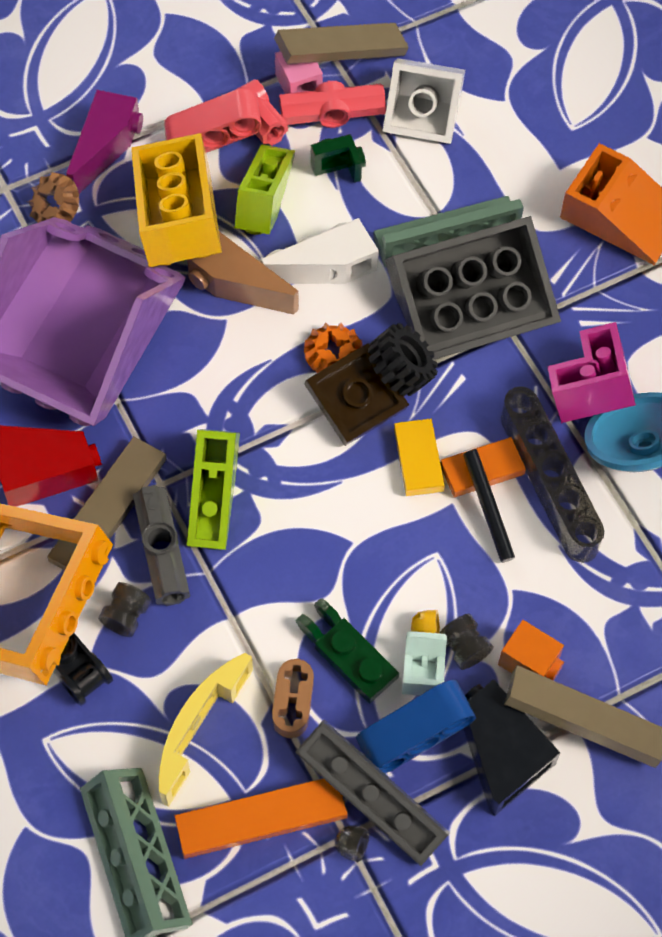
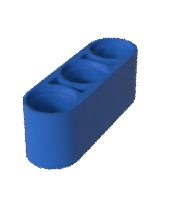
M449 680L433 687L365 728L356 736V740L363 755L386 774L464 729L476 719V716L458 681Z

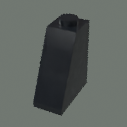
M493 679L485 687L478 684L466 693L465 697L476 719L464 728V732L488 808L496 816L553 768L561 752L524 712L505 705L507 693Z

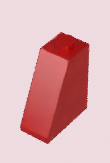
M0 425V481L8 505L18 507L98 481L95 467L102 465L96 444L88 445L83 431Z

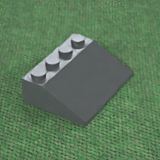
M531 216L397 254L385 260L393 291L407 326L411 327L412 333L418 332L421 335L419 339L422 342L426 341L428 343L427 350L433 351L435 355L432 360L561 322Z

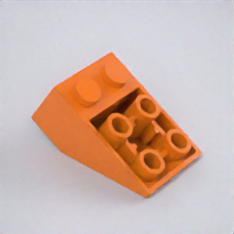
M599 143L565 192L560 218L655 266L662 255V187L631 158Z

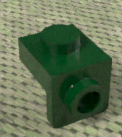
M351 134L333 139H323L318 143L310 145V166L314 176L348 168L354 183L361 181L362 168L366 167V159L362 147H356Z

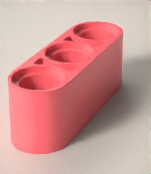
M249 89L234 90L172 114L164 121L166 140L201 133L206 153L258 133L262 126L257 94Z

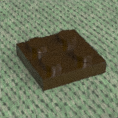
M369 343L306 379L304 383L344 446L403 412L409 406L405 397L399 394V390L392 391L389 382L384 384L380 380L383 378L381 373H375L373 368L376 367V364L370 363L369 360L371 356L368 353Z

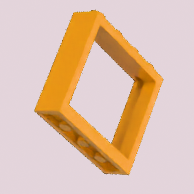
M0 503V538L4 530L8 528L77 544L25 654L0 648V674L47 686L56 665L59 666L61 654L69 637L77 628L78 618L84 605L94 592L95 582L102 567L109 560L108 555L113 543L97 524Z

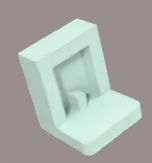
M415 631L407 632L402 694L420 696L444 682L447 635Z

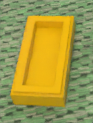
M432 418L394 423V433L406 496L444 492V480Z

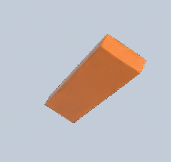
M323 778L175 815L183 856L184 859L347 819L348 814L342 794Z

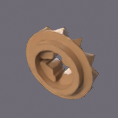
M54 172L49 176L40 177L38 186L31 187L34 194L33 198L28 201L32 207V212L29 216L35 219L37 223L54 217L71 222L79 206V193L73 180L66 175ZM47 196H54V200L57 201L56 203L60 207L50 206Z

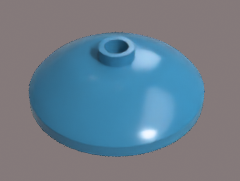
M647 392L633 394L635 406L594 415L588 422L584 433V440L588 453L596 462L622 472H646L662 468V393Z

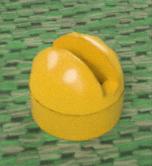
M438 610L418 612L412 618L411 631L440 633Z

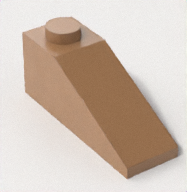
M220 231L222 253L213 254L205 258L187 260L188 277L193 285L200 290L206 289L215 297L293 315L299 310V291Z

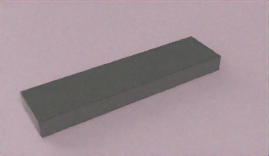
M323 720L296 750L295 753L420 866L423 865L449 835L450 832L326 720Z

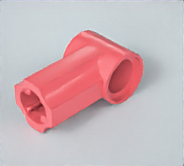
M254 79L235 89H249L257 94L262 125L260 131L255 134L263 144H270L271 146L280 142L288 131V123L270 104L269 97L262 84Z

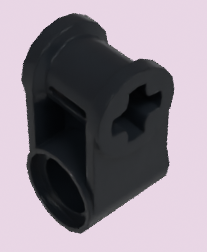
M73 633L66 643L71 646L70 651L61 656L59 666L56 665L53 672L69 695L78 705L82 706L86 703L85 698L103 683L109 685L113 682V677L101 660L94 653L90 652L78 636Z

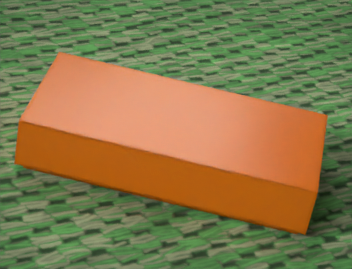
M512 437L475 448L478 450L490 486L525 475V465ZM466 452L442 459L440 462L442 472L454 498L475 491L463 454Z

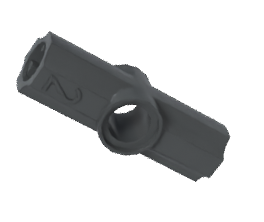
M156 485L143 487L140 491L133 494V500L156 604L166 606L180 604L183 600L190 598V592L165 487H157ZM159 541H166L170 543V545L164 549L158 550L152 547L155 543Z

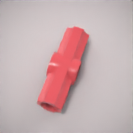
M327 81L320 84L315 91L279 94L280 115L286 120L288 125L320 122L325 127L336 128L346 124L350 118L386 114L385 91L382 83L345 87L341 82Z

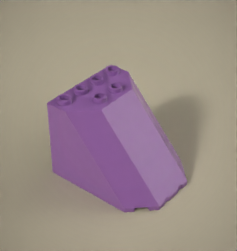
M54 217L2 234L0 238L1 387L12 393L29 395L35 398V403L43 408L63 411L69 414V418L79 425L95 426L107 417L181 289L185 277L180 272L168 268V265L149 268L144 249L113 236L99 228L88 225L80 227L64 219Z

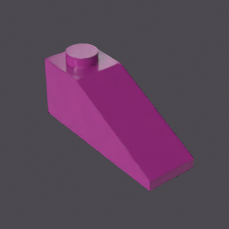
M96 90L66 172V176L71 178L77 186L78 193H81L131 147L135 133L140 134L144 116L143 113H139L136 97Z

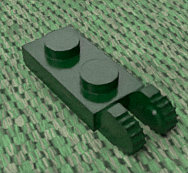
M320 598L314 603L316 611L332 627L325 635H323L312 619L305 614L299 616L295 621L300 630L315 644V649L368 703H371L399 678V672L345 618L341 619L338 612L326 600Z

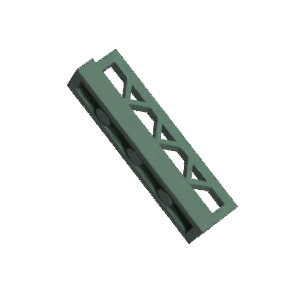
M504 196L375 230L373 239L379 250L384 267H386L385 260L391 256L521 219L524 207L520 199L511 201L509 196Z
M131 768L101 771L83 785L80 791L125 937H155L160 933L186 930L193 924L143 769ZM131 781L136 795L135 801H132L123 793L120 782ZM135 818L146 827L148 833L147 840L136 833L133 824ZM147 858L158 865L161 873L159 880L148 872ZM160 898L171 905L175 919H163L159 906Z

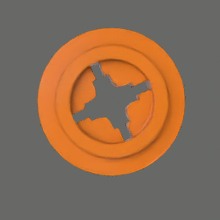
M325 322L323 327L317 330L312 329L310 336L305 340L304 356L308 365L318 373L362 347V340L356 335L355 329L349 330L341 322L337 326H329ZM329 340L335 342L336 346H341L339 347L338 359H336L335 354L331 350H328Z

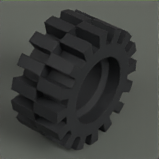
M397 323L396 325H391L369 344L368 353L371 354L369 360L370 363L376 364V367L373 368L375 373H381L383 378L380 380L384 384L389 382L392 391L399 390L400 395L405 396L407 394L412 396L435 378L438 372L435 368L438 365L436 361L432 360L435 357L433 351H428L426 348L429 346L426 341L422 342L419 339L421 335L418 332L412 333L411 327L407 325L403 327L402 323Z

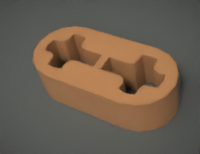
M290 659L284 662L277 674L272 709L273 727L278 734L286 738H296L302 735L309 724L314 674L311 666L301 659ZM294 671L301 672V678L307 681H300L298 692L290 693L291 682L286 678L292 677ZM289 703L296 704V717L302 718L294 720L293 726L285 725V718L280 717L287 715Z

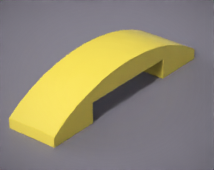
M243 653L219 667L198 686L180 710L168 734L160 762L159 794L164 805L168 807L171 805L190 774L188 759L182 757V754L218 696L233 704L253 671L252 656Z

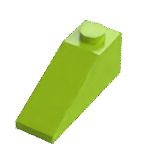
M261 144L238 188L234 228L245 230L253 235H270L278 217L295 157V150Z
M209 429L197 430L187 546L226 550L237 472L240 432Z

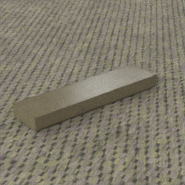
M396 23L277 30L274 37L287 64L405 56L409 48Z
M133 436L74 520L99 525L106 536L111 539L135 505L133 494L150 484L167 460L166 454ZM58 540L47 555L48 561L65 571L77 544Z
M518 665L512 672L505 705L656 768L662 761L661 726Z

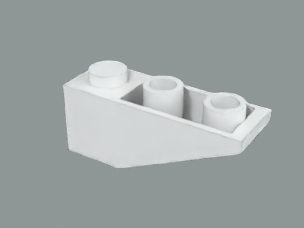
M357 218L350 222L338 223L331 230L319 235L307 236L299 243L283 250H274L262 258L261 263L289 284H347L378 270L379 250L360 219Z

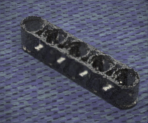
M514 387L505 395L501 414L502 426L508 438L512 437L525 465V472L565 552L576 562H589L599 552L605 533L604 526L537 395L529 388ZM513 408H522L526 413H517ZM528 439H538L543 444L535 445L530 443ZM552 470L556 472L559 476L550 477L546 475L543 471ZM560 503H571L575 506L576 509H565L560 505ZM586 535L593 542L583 543L576 536Z

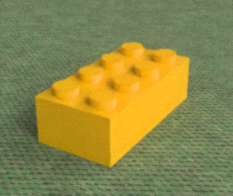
M201 133L131 147L139 234L149 268L222 253L210 167Z

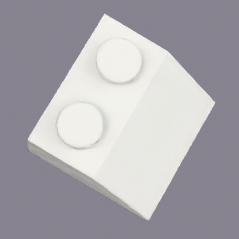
M398 58L393 64L383 132L451 144L460 105L465 70Z

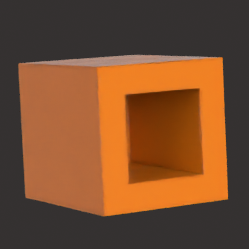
M522 620L502 649L498 665L510 673L518 665L554 681L565 663L560 659L564 644Z

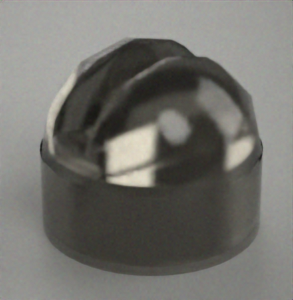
M353 825L342 828L334 840L338 853L346 859L360 862L368 847L369 830Z

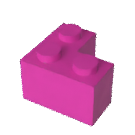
M616 322L579 331L584 352L583 358L547 366L552 394L561 423L636 405Z

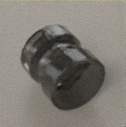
M118 582L111 593V604L103 607L98 620L109 630L125 637H132L139 626L137 618L147 612L152 601L146 593L128 583Z
M470 613L454 619L440 631V634L447 635L446 647L451 648L455 652L454 661L461 670L476 665L485 659L494 648L486 636L479 634L477 630L478 623Z

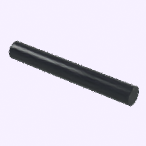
M477 449L470 450L464 453L463 457L500 562L511 561L516 557Z

